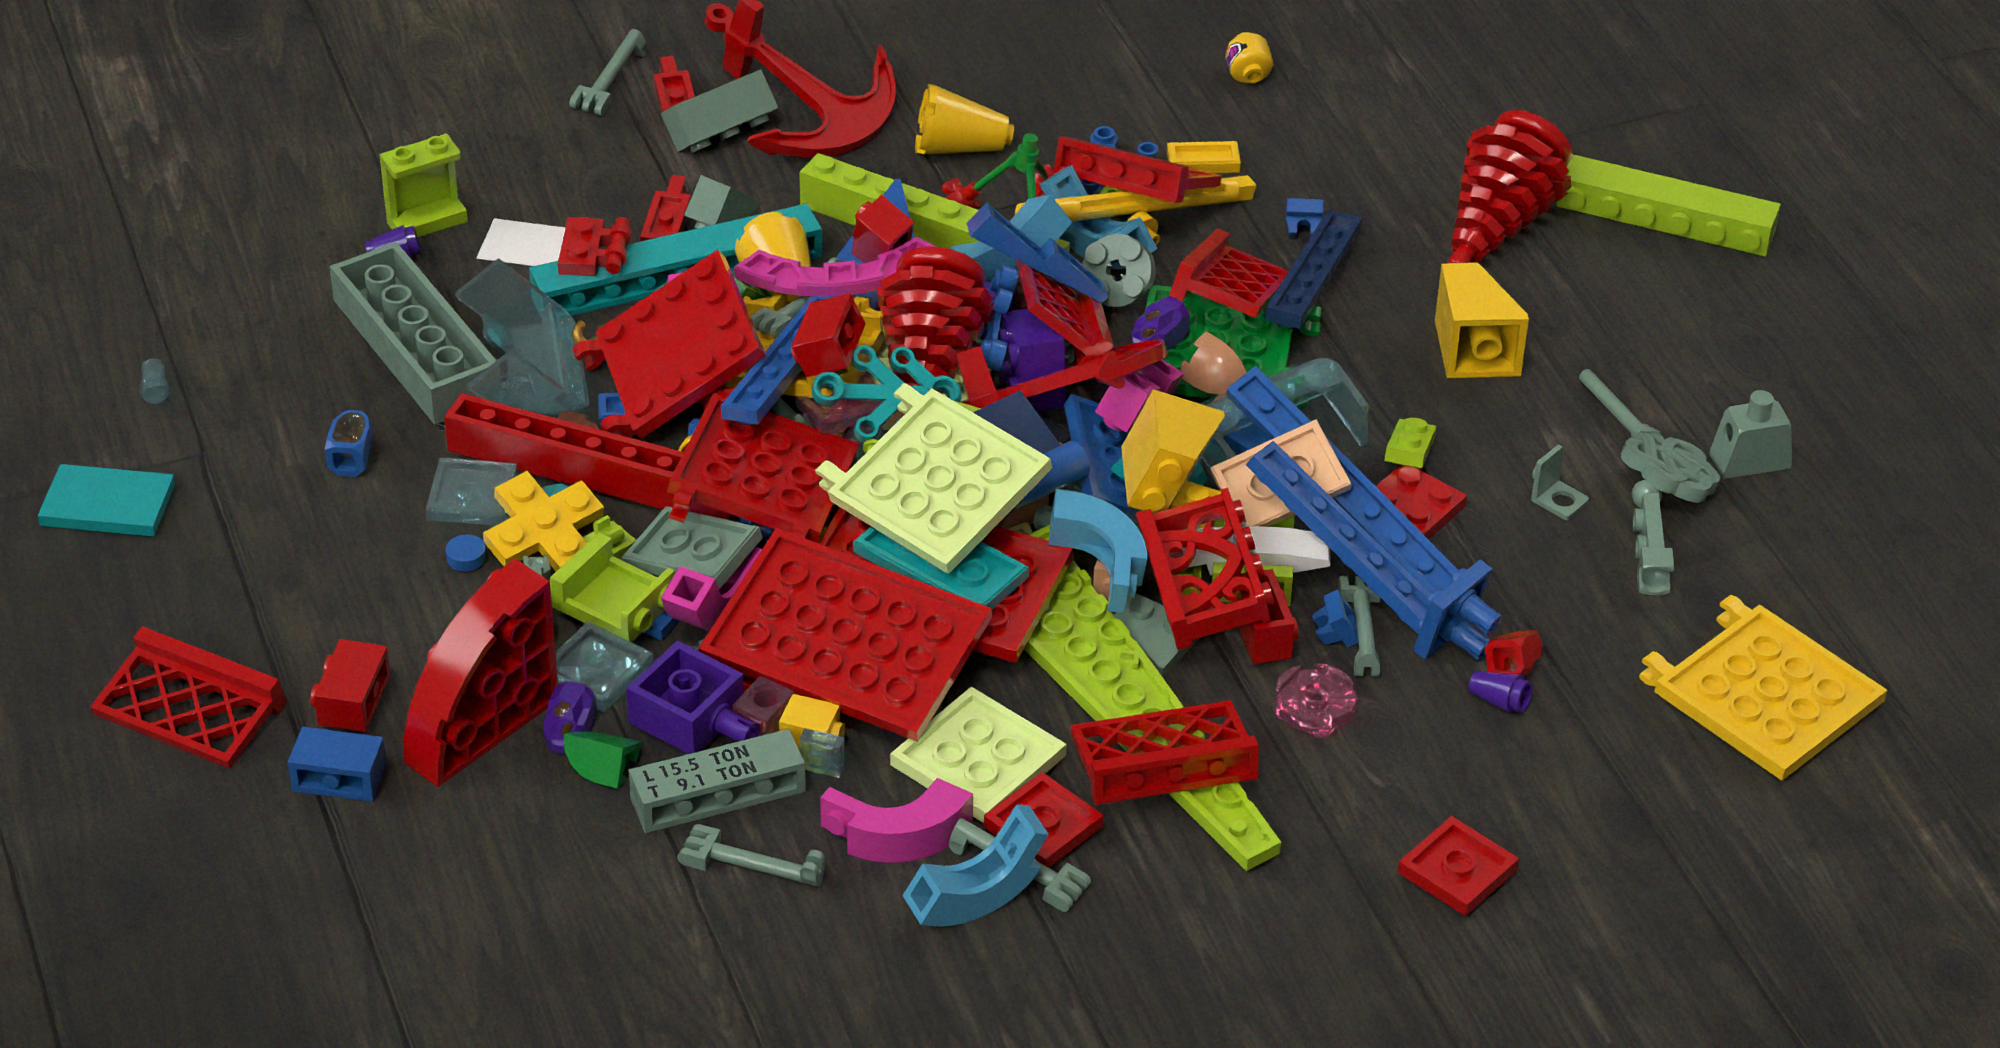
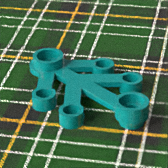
M861 345L855 349L851 359L852 365L858 371H868L882 385L844 383L840 376L833 372H823L815 378L811 390L813 399L818 404L827 407L837 404L840 400L884 401L870 415L861 417L856 422L854 436L862 443L875 439L879 427L898 411L897 405L901 400L894 397L893 393L904 383L876 357L874 349L867 345ZM902 346L894 349L889 361L891 368L898 373L907 372L920 385L911 386L917 392L925 395L932 388L937 392L946 394L951 400L961 401V389L954 379L948 376L934 377L914 358V354L909 348ZM865 354L870 358V362H861L857 356ZM904 356L907 358L908 363L900 364L896 357ZM823 388L830 389L833 396H824L820 390ZM867 425L871 427L873 432L865 434L860 430V426Z

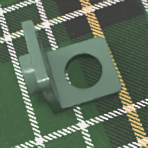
M1558 444L1536 463L1532 473L1534 483L1531 501L1558 517L1569 520L1588 504L1589 497L1560 481L1564 447ZM1558 495H1565L1572 498L1574 503L1570 506H1559L1552 499Z

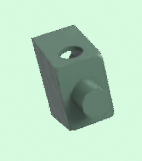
M1764 390L1754 391L1750 396L1748 404L1730 406L1725 410L1709 452L1722 478L1727 479L1791 469V424L1778 401L1774 400L1771 393Z

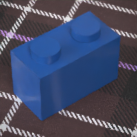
M310 727L301 728L288 760L292 791L369 802L374 801L387 767L383 737Z

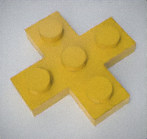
M526 471L494 488V498L511 518L483 533V542L503 566L507 565L514 558L520 561L523 559V556L528 557L539 551L542 556H547L549 564L556 572L587 544L577 530L604 516V506L582 480L549 497L530 473Z

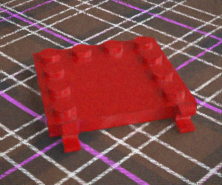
M718 249L595 331L597 340H583L572 348L578 361L583 358L588 371L596 369L606 359L626 414H615L604 418L600 422L602 430L629 438L636 434L640 439L767 356L728 262Z
M713 393L669 481L667 492L675 494L673 499L674 506L669 514V518L684 523L692 502L695 501L766 527L778 528L818 543L835 504L830 501L828 492L819 486V482L823 478L817 475L815 470L827 460L847 473L854 462L859 443L768 412L758 425H746L738 421L722 419L721 404L727 397Z

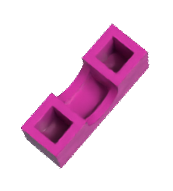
M1161 359L1144 368L1123 375L1124 387L1117 389L1109 386L1095 412L1104 418V423L1110 428L1127 433L1133 427L1152 390L1173 395L1185 373Z

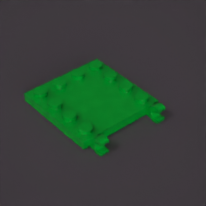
M1152 285L1149 290L1146 309L1147 306L1159 299L1169 296L1172 287ZM1194 292L1181 301L1190 314V329L1180 343L1167 351L1168 355L1163 360L1181 371L1183 361L1190 363L1198 349L1194 345L1195 341L1207 331L1234 350L1242 361L1246 372L1257 366L1297 408L1308 407L1309 394L1299 393L1298 391L1309 392L1310 379L1303 376L1285 377L1293 327L1285 328L1275 322L1266 321V307L1254 318ZM1313 307L1302 327L1298 328L1301 333L1312 337L1319 336L1321 323L1309 320L1320 321L1321 307ZM1155 329L1145 334L1143 337H1150L1155 333ZM1181 379L1173 393L1174 395L1186 397L1194 396L1225 401L1230 400L1227 395L1207 393L1195 388L1183 379Z

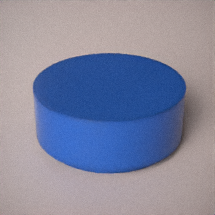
M459 535L452 538L446 545L447 563L457 571L468 572L476 570L486 561L485 543L477 536Z

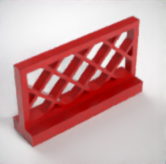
M1067 136L1058 138L1053 172L1057 173L1063 168L1072 165L1079 179L1173 203L1183 202L1185 190L1217 187L1221 185L1222 175Z
M1217 228L1181 261L1169 296L1183 301L1194 292L1256 318L1268 305L1289 270L1228 246L1227 243L1231 233Z
M1016 260L1028 311L1072 344L1078 365L1104 357L1114 344L1101 302L1082 292L1077 294L1066 284Z
M142 626L133 637L136 645L135 649L90 708L93 715L231 769L271 713L279 715L287 702L279 679ZM140 663L155 668L156 674L134 681L132 679V674ZM179 678L189 681V688L169 694L166 693L164 683ZM159 685L162 696L138 703L136 691ZM211 692L223 694L224 701L201 708L198 696ZM131 694L132 705L119 709L109 707L114 698ZM193 698L195 710L172 716L171 704ZM247 705L258 708L251 717L235 721L232 710ZM165 707L167 718L152 723L142 719L141 713ZM228 712L230 723L206 729L204 718ZM199 720L202 732L185 737L177 734L175 727ZM230 734L234 735L235 740L225 753L211 747V740Z
M1231 700L1071 725V737L1091 782V796L1095 805L1258 779L1259 745L1254 735L1248 736ZM1223 716L1227 719L1222 725L1208 720ZM1178 723L1186 726L1182 731L1167 727L1168 725ZM1141 730L1146 733L1142 737H1138L1127 732ZM1199 730L1211 734V736L1206 740L1193 734ZM1100 736L1105 738V740L1099 744L1085 738ZM1158 736L1171 742L1164 746L1153 742V740ZM1116 743H1120L1131 748L1125 753L1112 747Z

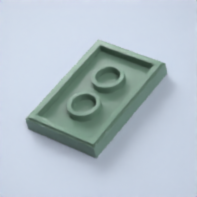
M666 506L622 556V560L649 574L658 576L667 568L677 572L681 566L716 579L718 589H720L763 536L759 527L690 511L685 522L681 523L669 518L672 507Z

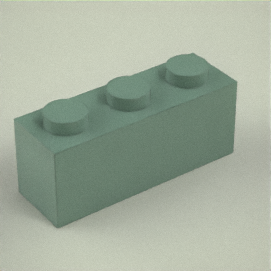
M758 70L676 104L660 114L677 151L679 152L690 147L692 153L712 145L709 139L717 135L720 136L722 141L740 133L739 126L748 123L750 128L769 121L770 119L767 114L777 109L778 106L762 70Z

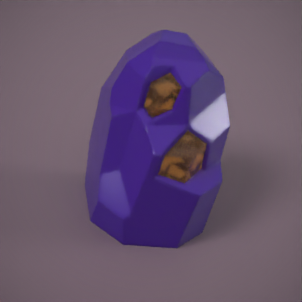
M1167 296L1147 306L1145 313L1135 322L1131 332L1132 343L1163 339L1167 351L1180 343L1190 329V314L1184 303L1176 298Z
M566 681L557 685L551 695L544 718L543 730L547 747L554 753L566 755L564 750V733L590 732L597 710L596 694L586 684Z

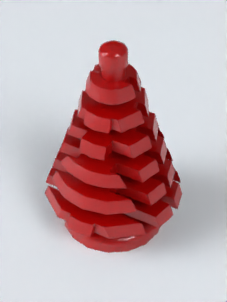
M1509 110L1501 113L1493 126L1487 125L1471 132L1461 181V192L1457 208L1459 211L1454 223L1456 229H1454L1450 244L1453 245L1452 250L1454 252L1447 263H1477L1482 261L1489 255L1490 251L1495 252L1503 245L1506 236L1514 237L1521 231V228L1533 223L1536 217L1545 213L1551 208L1550 206L1553 203L1561 200L1568 194L1566 192L1571 188V176L1566 174L1570 172L1567 166L1573 158L1572 146L1566 136L1554 124L1539 115L1527 111Z
M928 246L914 248L900 257L897 262L896 272L880 280L881 287H877L881 321L885 330L884 338L889 350L888 360L890 361L894 349L902 346L907 347L913 352L914 358L934 377L948 376L954 379L960 369L956 353L972 348L980 339L984 329H986L995 314V310H993L994 303H991L993 297L984 288V270L977 261L966 254L943 247ZM901 355L896 357L900 364L908 363L906 357ZM894 370L892 371L905 384L920 386L907 372L898 373Z

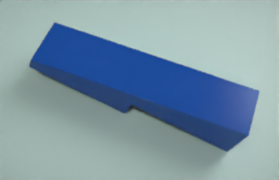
M986 202L967 222L971 237L1102 303L1109 297L1104 282L1056 241L1050 238L1040 248L989 203Z

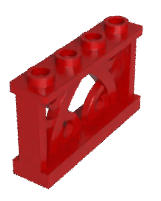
M1228 488L1221 489V494L1152 514L1151 509L1136 513L1139 528L1146 544L1147 555L1177 650L1193 646L1192 640L1259 620H1262L1263 623L1271 621L1268 606L1274 605L1272 592L1268 581L1260 583L1259 578L1265 577L1259 554H1250L1251 550L1256 549L1250 527H1241L1242 523H1246L1244 510L1240 499L1232 501ZM1218 519L1225 521L1223 528L1212 529L1214 526L1213 521ZM1207 523L1203 528V532L1197 531L1199 525ZM1232 535L1234 536L1236 545L1232 542L1227 541L1229 538L1232 537ZM1183 548H1187L1185 554L1183 555ZM1196 549L1211 552L1227 560L1223 570L1209 586L1205 581L1195 576L1179 575L1172 577V575L1183 571L1192 563L1196 555ZM1174 552H1180L1183 555L1180 558L1170 557ZM1243 566L1246 571L1247 577L1239 576L1243 569ZM1190 587L1196 588L1201 592L1198 594L1194 589L1189 595L1182 594L1185 589ZM1238 590H1246L1250 595L1249 598L1239 601L1238 596L1234 595V593ZM1224 596L1225 599L1234 603L1226 605L1220 599Z

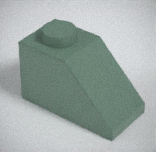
M701 175L685 216L697 220L694 227L698 229L746 218L759 207L761 201Z

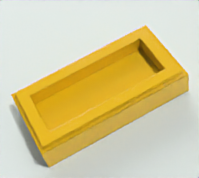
M1237 141L1167 143L1168 162L1210 173H1240L1241 162Z

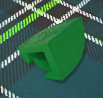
M564 733V750L570 765L582 777L594 783L618 788L626 782L627 777L623 775L628 761H637L641 747L640 741L605 733Z

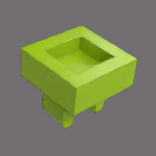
M608 515L595 521L593 524L594 531L583 537L587 543L598 533L612 538L613 556L622 560V556L636 541L623 527L614 521L610 522Z

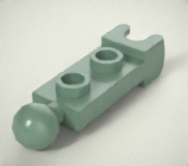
M1642 480L1636 483L1632 489V500L1639 507L1634 508L1633 532H1639L1640 534L1637 535L1635 544L1636 558H1639L1637 570L1638 592L1647 595L1670 594V572H1674V559L1672 548H1665L1660 510L1662 491L1656 489L1649 480Z

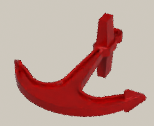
M739 0L734 16L732 10L724 4L715 3L708 6L704 23L712 31L723 32L724 41L726 42L723 69L736 79L748 75L753 58H756L818 114L822 125L817 130L810 132H782L780 129H773L748 137L749 145L770 156L778 153L813 158L819 153L831 157L862 147L875 138L884 128L893 108L896 83L892 66L882 45L877 46L876 60L872 71L871 91L860 96L844 95L835 91L765 43L764 35L761 33L765 6L758 0Z
M1163 339L1112 348L1106 352L1104 357L1079 365L1075 359L1072 367L996 390L981 346L973 347L956 353L967 399L961 401V403L983 408L1019 390L1027 398L1093 377L1101 383L1120 389L1125 385L1123 375L1165 358L1168 355Z

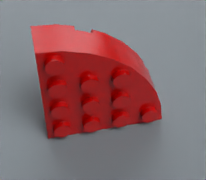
M516 558L502 569L493 571L487 581L458 612L440 640L429 650L427 663L417 682L408 710L403 735L404 763L436 787L441 786L547 710L551 695L558 685L550 581Z

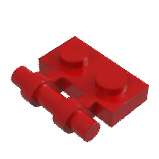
M568 217L558 259V275L595 276L597 267H606V271L610 274L619 273L621 267L626 262L627 250L625 246L630 243L632 233L629 228V220L619 217L611 228H605L604 219Z

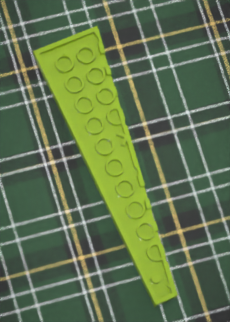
M1050 525L1029 535L1049 541ZM1073 554L1072 562L1024 650L1095 721L1184 708L1138 642L1130 636V631L1122 620L1116 619L1108 611L1107 599L1103 594L1098 595L1091 585V577L1085 569L1080 570L1074 561ZM1178 723L1168 725L1167 727L1182 731L1186 726ZM1133 730L1127 733L1142 737L1146 732ZM1197 730L1193 734L1194 736L1205 739V736L1202 733V731ZM1158 736L1153 740V742L1164 746L1171 742ZM1118 743L1126 752L1131 748ZM1238 782L1168 793L1246 871L1280 854L1281 841L1256 806L1248 800L1245 791Z

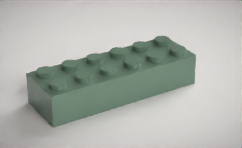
M397 242L329 266L334 302L434 425L445 421V414L461 393L491 401L502 399L498 361Z

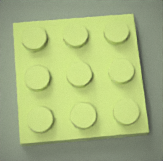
M970 687L931 719L918 742L908 738L890 753V765L926 788H929L935 779L939 778L973 793V817L984 823V815L1041 772L1047 773L1066 756L1067 744L975 688Z

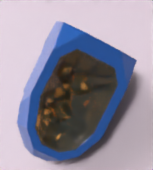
M347 410L340 413L332 421L324 451L327 468L338 476L357 477L367 467L368 456L373 442V429L368 416L363 411Z

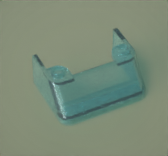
M500 258L496 259L455 292L456 298L482 317L485 339L492 346H499L506 353L467 384L471 392L483 399L554 418L558 417L562 410L580 413L589 406L590 401L583 359L578 361L572 350L575 346L572 332L576 323L562 306Z
M1318 358L1298 362L1266 375L1295 406L1324 395L1360 446L1367 444L1369 405L1336 361L1329 358ZM1227 392L1199 403L1224 411L1225 413L1224 419L1202 456L1209 468L1236 456L1223 438L1224 436L1254 424L1229 399Z

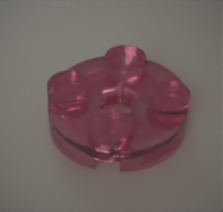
M1314 664V669L1302 671L1301 665L1292 667L1285 671L1276 683L1275 715L1297 729L1310 732L1314 737H1329L1332 735L1333 730L1346 725L1355 714L1357 692L1355 693L1353 690L1354 683L1345 672L1330 665ZM1318 695L1323 697V700L1318 701L1309 699L1315 698Z

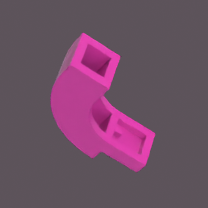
M755 547L720 589H718L716 579L680 566L661 597L665 611L674 619L710 631L762 549Z
M936 778L917 800L907 805L893 808L876 807L866 804L831 787L820 797L821 827L835 835L847 838L848 854L870 861L899 863L932 856L949 847L951 834L960 818L973 823V793L939 778Z

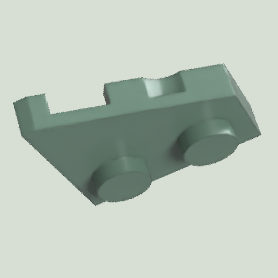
M1135 593L1134 598H1129L1126 601L1124 613L1116 612L1114 615L1116 619L1122 620L1130 631V636L1138 642L1163 679L1192 647L1177 650L1164 606ZM1199 638L1192 640L1193 645Z

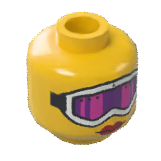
M1249 32L1241 33L1234 37L1226 47L1225 57L1229 71L1236 81L1241 83H1257L1266 78L1272 71L1273 59L1269 45L1261 35Z

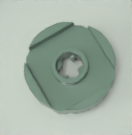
M1111 234L1100 238L1095 243H1091L1085 250V258L1082 264L1104 282L1109 296L1101 304L1118 309L1128 308L1141 301V297L1146 293L1147 289H1151L1156 274L1155 261L1148 248L1144 247L1137 239L1124 234ZM1116 262H1119L1121 266L1127 269L1126 275L1121 274L1123 279L1116 281L1115 276H1112L1110 273L1111 268L1114 267Z

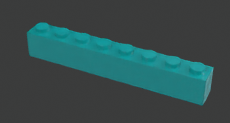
M808 204L772 211L781 212L786 217L792 218L793 216L797 218L807 235L810 260L822 257V228ZM762 214L628 244L625 246L627 250L626 262L617 274L608 273L606 267H597L595 276L558 275V261L529 267L531 297L544 322L641 300L667 284L669 275L686 271L717 249L725 256L730 270L734 274V267L739 264L735 254L736 240L738 238L740 241L745 233L743 228L746 224Z

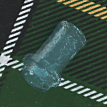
M148 359L141 366L142 382L139 386V393L148 403L158 404L163 402L170 392L169 383L165 380L166 367L164 363L161 365V360Z

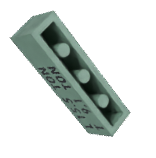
M786 729L629 769L630 799L644 832L649 833L806 792L805 762L790 730Z

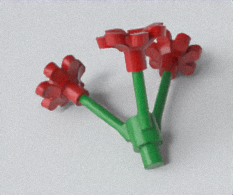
M1027 133L1024 135L1023 142L1019 144L1017 151L1013 152L1005 162L977 183L971 182L967 186H962L960 180L954 178L942 184V190L948 195L944 198L978 210L981 204L975 197L981 194L983 187L1011 166H1015L1018 171L1026 174L1028 199L1045 196L1040 184L1056 173L1053 172V168L1049 164L1043 166L1038 156L1039 148L1037 146L1038 137L1035 134Z

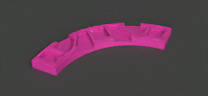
M915 237L893 250L877 255L878 260L855 265V260L824 263V268L801 266L800 261L775 256L759 249L734 267L735 278L750 285L784 294L799 296L862 294L877 291V287H881L880 280L896 272L897 262L904 253L914 248L934 245Z

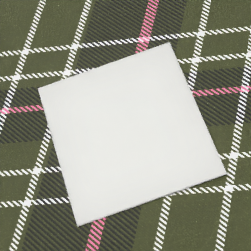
M494 218L476 259L530 266L558 261L565 227Z

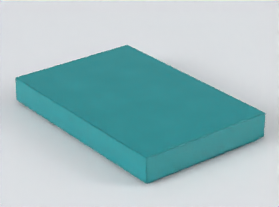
M60 464L39 511V526L155 537L176 485L174 474Z

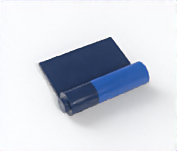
M1021 390L973 412L1051 459L1052 469L1008 514L1089 474L1090 461L1083 447L1076 441H1068L1060 445Z

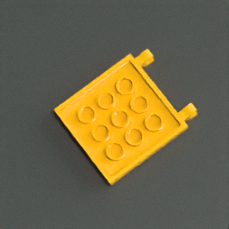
M1729 595L1720 602L1719 606L1726 611L1716 619L1726 630L1675 667L1667 662L1659 653L1651 652L1642 659V663L1648 666V668L1639 674V678L1645 684L1655 686L1654 692L1781 781L1885 701L1887 689L1760 604L1751 610L1739 598L1733 595Z

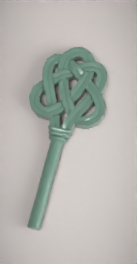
M1590 369L1581 372L1579 376L1580 381L1631 433V438L1625 442L1620 454L1624 463L1630 468L1640 471L1643 478L1649 480L1656 489L1665 493H1672L1684 500L1699 503L1705 501L1707 496L1714 494L1721 477L1706 461L1707 457L1701 449L1680 439L1672 437L1664 439L1659 430L1647 424H1642Z

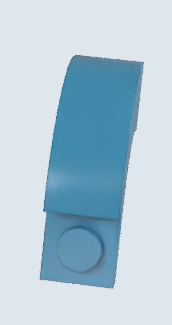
M1072 165L1063 168L1040 184L1045 196L1051 195L1053 199L1088 195ZM1108 217L1072 222L1060 236L1064 241L1070 242V248L1083 258H1085V250L1091 243H1095L1100 238L1111 234L1131 236L1141 242L1151 253L1157 249L1141 217L1126 222L1114 221ZM1116 262L1111 269H1123L1126 267Z
M1051 195L1028 199L1010 220L1014 226L1040 248L1050 238L1057 241L1072 223ZM981 241L951 247L952 250L964 253L977 261L985 272V281L991 282L994 271L996 269L1001 270L1005 264L1016 268V271L1019 272L1016 259Z
M1056 489L1051 512L1048 545L1083 550L1099 559L1106 567L1110 578L1108 611L1124 613L1127 597H1135L1136 586H1142L1145 572L1147 549L1141 532L1126 514L1112 504L1088 494Z
M1016 804L993 842L984 851L974 858L956 865L922 864L902 896L920 925L953 926L981 918L1008 903L1035 878L1041 867L1034 857L1049 834L1030 806Z

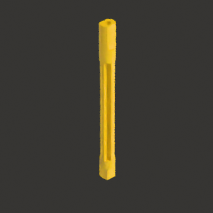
M1248 175L1222 178L1221 185L1217 187L1185 190L1184 200L1181 203H1173L1130 191L1066 197L1054 200L1072 222L1135 214L1139 211L1153 212L1252 200L1256 184ZM1019 203L1016 206L1015 215L1024 203Z

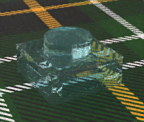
M804 728L799 739V751L805 762V770L839 778L845 767L844 737Z

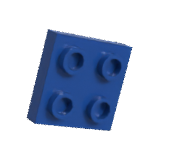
M1480 559L1468 570L1461 568L1445 589L1437 588L1429 596L1425 603V608H1427L1426 615L1416 628L1418 638L1413 649L1416 654L1426 660L1446 642L1452 641L1473 656L1477 662L1486 656L1485 646L1490 640L1486 636H1490L1498 628L1503 618L1502 614L1496 612L1481 600L1493 568ZM1474 626H1476L1478 629L1484 632V634L1478 631Z

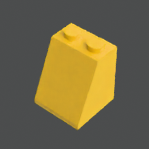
M1479 263L1441 264L1435 324L1447 378L1521 376L1529 320L1528 314Z
M1153 389L1121 447L1127 506L1143 511L1151 509L1153 514L1169 509L1185 482L1188 481L1224 419V411Z

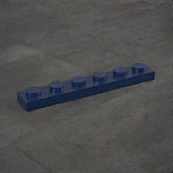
M1327 210L1266 306V321L1275 322L1285 328L1302 327L1361 231L1362 217Z

